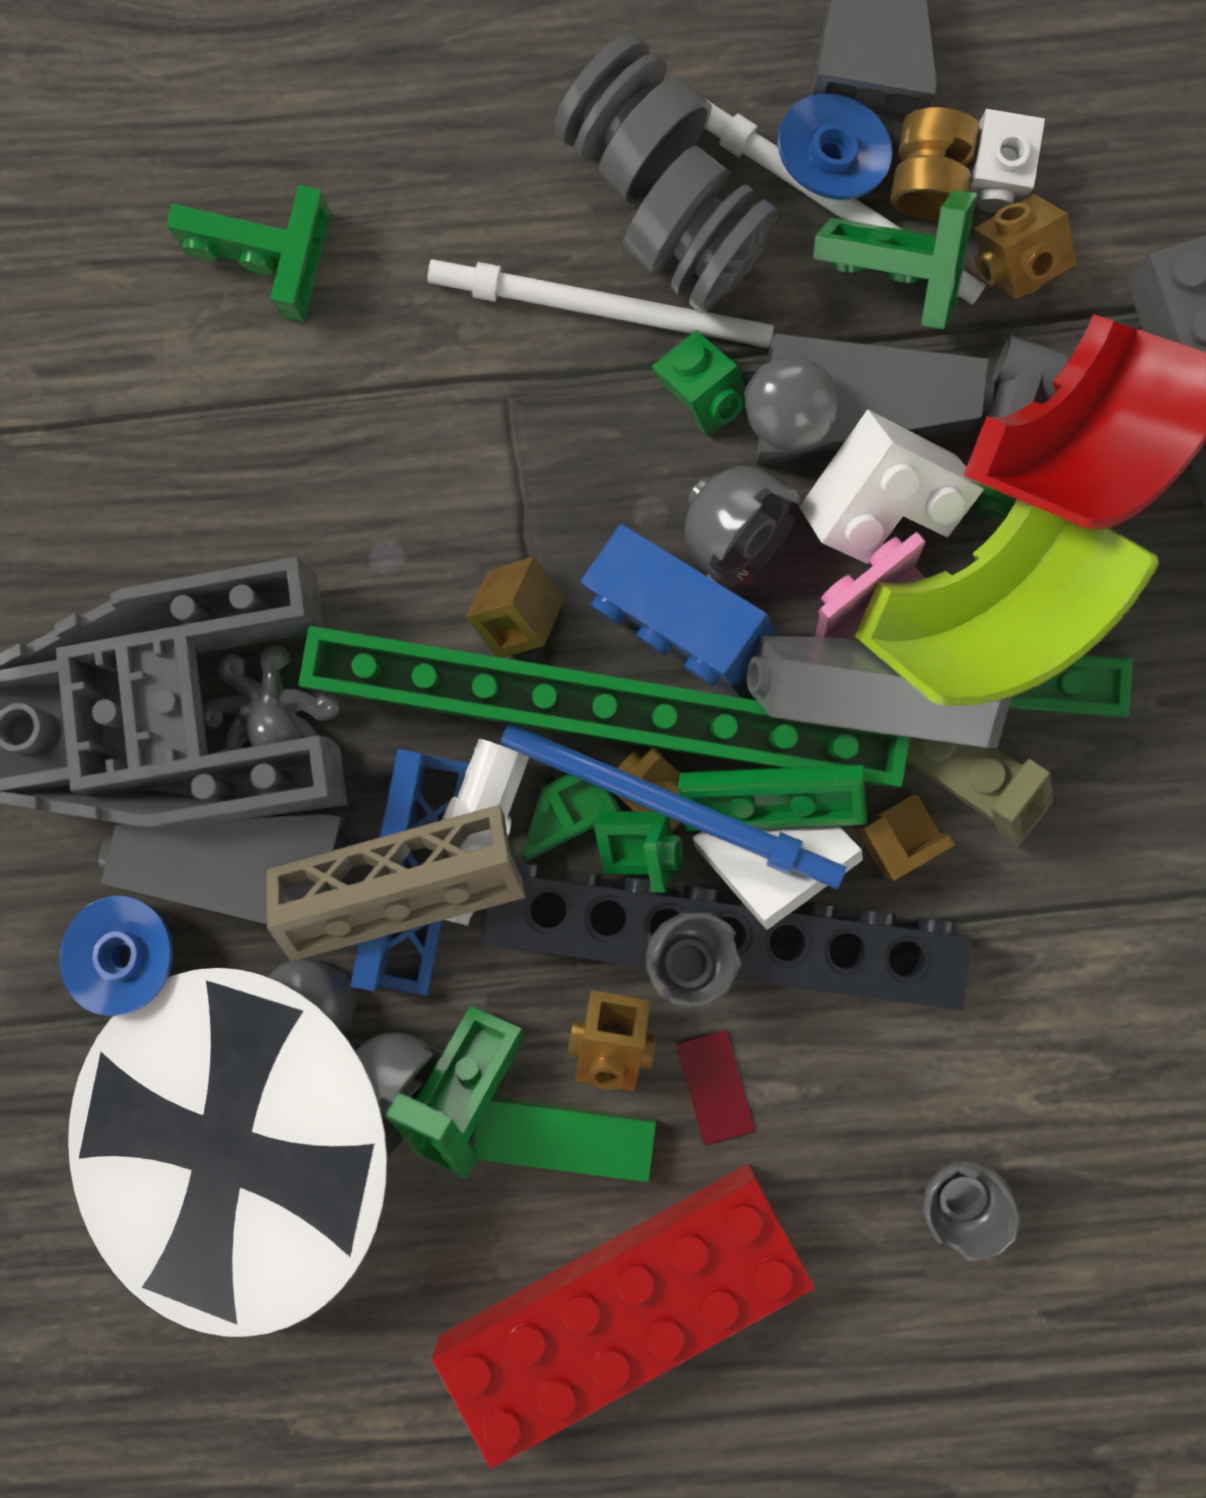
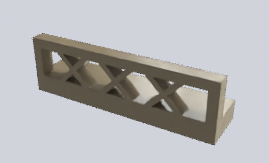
M500 804L266 869L267 929L291 962L525 898L522 877L510 853L505 815ZM491 829L493 846L471 852L459 849L469 835ZM426 847L434 851L421 866L407 869L400 865L413 850ZM367 863L375 867L363 882L349 886L341 882L353 867ZM309 879L316 883L304 898L285 903V886Z

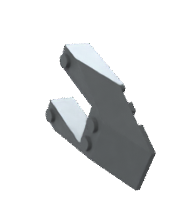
M297 556L121 588L110 594L111 600L81 616L76 613L54 624L55 630L27 645L18 643L0 653V804L146 828L289 815L347 805L340 746L320 735L209 755L207 753L196 654L307 635L309 626L324 628L318 575Z

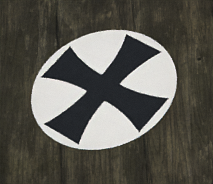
M211 968L193 970L169 977L162 990L149 1004L136 1012L113 1016L96 1038L85 1059L76 1084L69 1120L68 1146L74 1192L81 1215L101 1256L114 1274L134 1295L164 1317L185 1327L221 1336L247 1337L271 1333L287 1328L309 1317L327 1304L355 1273L369 1248L383 1206L387 1165L385 1133L380 1108L372 1084L354 1049L337 1026L316 1005L300 993L278 981L260 974L238 969Z

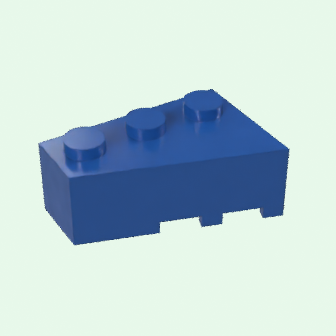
M620 524L580 581L594 598L589 606L604 619L616 626H619L621 621L624 620L638 630L636 637L641 642L662 656H666L670 652L685 663L683 667L690 674L706 685L714 687L716 684L733 697L750 699L752 694L749 692L747 685V668L751 658L756 657L760 635L778 636L767 614Z

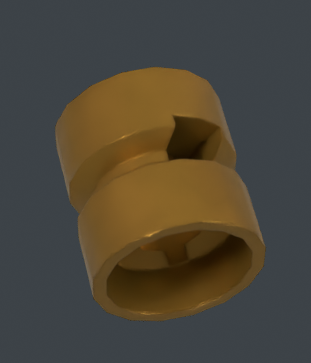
M942 107L924 108L913 111L906 116L898 152L903 162L898 164L895 170L890 200L894 209L904 215L917 219L939 220L941 207L954 189L970 192L972 175L967 168L971 167L975 161L980 126L976 119L959 110Z

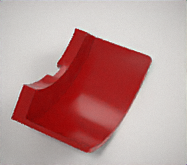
M1093 314L1079 345L1063 370L1053 381L1054 390L1057 391L1054 396L1043 405L1032 401L1015 413L1002 417H986L963 476L1087 529L1101 530L1127 521L1144 510L1166 491L1186 469L1206 442V352Z

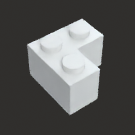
M867 409L799 507L821 543L868 564L871 556L881 547L903 516L948 538L983 492L984 488L979 482L963 476L966 466L957 455Z

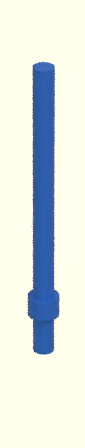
M509 723L501 739L502 746L768 860L766 866L787 875L793 870L835 889H838L847 866L802 848L803 841L783 832H780L778 837L512 723Z

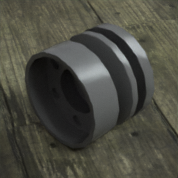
M634 32L620 35L605 46L587 64L565 95L553 123L554 134L564 144L571 147L575 146V154L581 160L589 163L602 157L599 164V177L625 202L634 204L647 197L669 166L684 151L695 145L706 127L712 105L681 76L677 75L663 82L666 75L667 62L655 52L649 54L650 46Z
M694 145L684 151L669 166L642 202L627 229L622 242V251L652 275H658L676 260L680 261L671 282V290L677 295H683L695 285L689 304L700 313H706L726 293L732 291L752 268L765 246V240L777 219L779 210L767 200H762L749 211L754 201L755 191L745 184L728 196L724 202L720 200L728 183L730 171L700 147Z

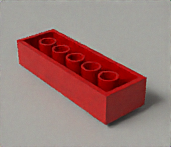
M748 1163L443 1332L438 1337L431 1360L491 1470L815 1288L806 1267Z

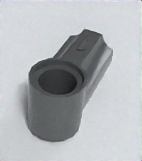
M1011 335L1006 341L992 376L995 387L991 409L988 415L985 416L984 422L986 417H1002L1015 413L1032 401L1042 405L1045 404L1056 393L1053 381L1067 364L1068 354Z

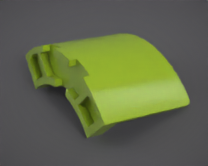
M1017 499L1015 505L998 529L981 547L972 553L976 561L953 576L944 571L932 577L906 583L878 581L855 637L935 704L968 706L998 701L1043 683L1066 669L1094 647L1119 622L1135 602L1158 565V558L1155 554L1111 528L1101 530L1087 529Z

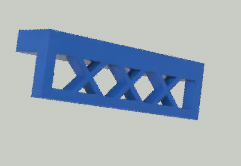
M398 749L380 838L424 826L430 822L441 821L439 816L445 813L450 801L435 811L421 792L426 767L459 773L454 797H458L469 763ZM420 803L427 816L415 824ZM412 851L400 864L406 868L407 861H409L412 867L421 866ZM443 920L428 925L425 945L416 933L423 926L405 930L394 939H392L393 934L359 943L350 987L370 991L384 987L427 996L429 994ZM407 937L410 938L422 956L418 980L385 973L390 948Z

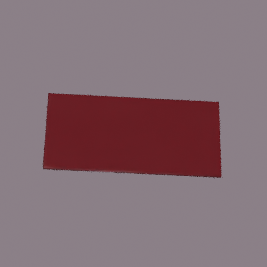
M725 1030L676 1044L704 1145L755 1132L728 1031Z

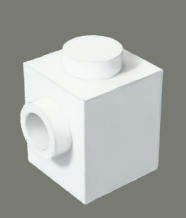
M991 109L985 110L979 122L980 133L975 161L971 167L967 168L972 175L970 192L977 193L976 203L980 209L997 213L1001 208L1019 203L1028 197L1034 188L1045 118Z

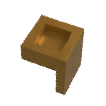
M532 556L490 570L486 574L465 618L496 657L503 658L544 646L564 602V598L535 557Z
M909 795L868 819L867 825H858L854 828L883 878L893 881L956 845L950 834L939 832L917 795Z

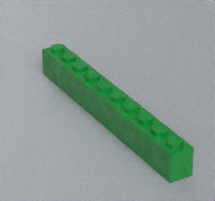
M309 626L298 686L312 692L503 724L512 723L521 727L646 748L654 747L658 750L771 769L863 765L865 784L884 788L902 787L910 739L908 736L770 717L756 700Z

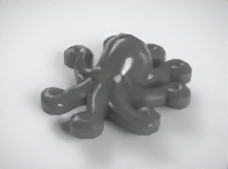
M270 645L264 649L260 656V665L263 671L262 683L245 675L246 660L241 656L230 654L222 659L218 666L219 677L225 683L237 689L240 695L218 698L202 705L204 727L207 731L219 729L225 723L226 714L236 716L227 734L226 748L218 753L244 749L249 741L250 747L313 737L318 736V733L307 720L298 716L297 713L304 711L316 720L328 722L334 720L340 714V700L333 694H324L316 698L302 691L285 689L281 671L291 664V654L288 649L282 646ZM324 737V738H326L327 740H329V741H331V742H333V743L336 744V742L334 741V739H331V738H328V737Z

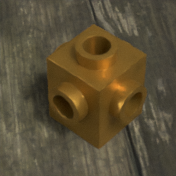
M1035 194L1019 203L1001 208L993 218L973 228L979 251L975 255V265L978 273L986 284L997 286L1014 299L1037 291L1047 281L1077 265L1068 213Z
M591 990L585 1021L573 1019L567 1053L569 1056L579 1057L575 1077L576 1082L592 1084L604 1090L621 1089L634 1092L639 1069L651 1070L656 1034L646 1032L650 1000Z

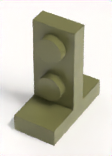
M910 737L906 762L996 824L998 835L1017 848L1053 804L1050 772L1030 759L1024 765H1021L997 748H985Z

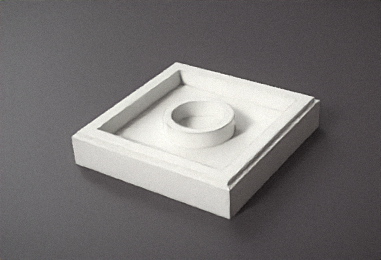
M839 826L760 828V830L778 837L780 832H783L803 841L802 848L847 866L845 873L863 860L862 850ZM701 831L693 837L695 848L766 930L828 886L793 870L787 875L766 866L767 859Z

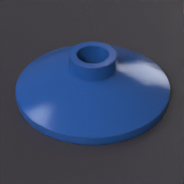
M820 93L801 99L787 111L778 131V151L788 173L802 187L824 198L849 200L870 193L882 182L891 164L892 145L886 127L870 108L845 95Z
M109 896L96 900L75 916L65 932L60 949L61 976L72 998L88 1011L105 1016H121L136 1012L149 1004L159 994L170 974L173 961V943L169 928L157 910L140 899L128 896ZM129 946L131 958L129 964L125 967L121 962V954Z

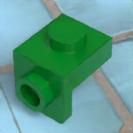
M697 330L651 366L658 381L692 412L699 429L708 437L725 424L734 420L746 408L744 396L746 386L738 366Z
M656 811L599 812L594 829L604 874H649L652 892L666 893L673 871H680L683 861L681 837L672 834L670 817Z

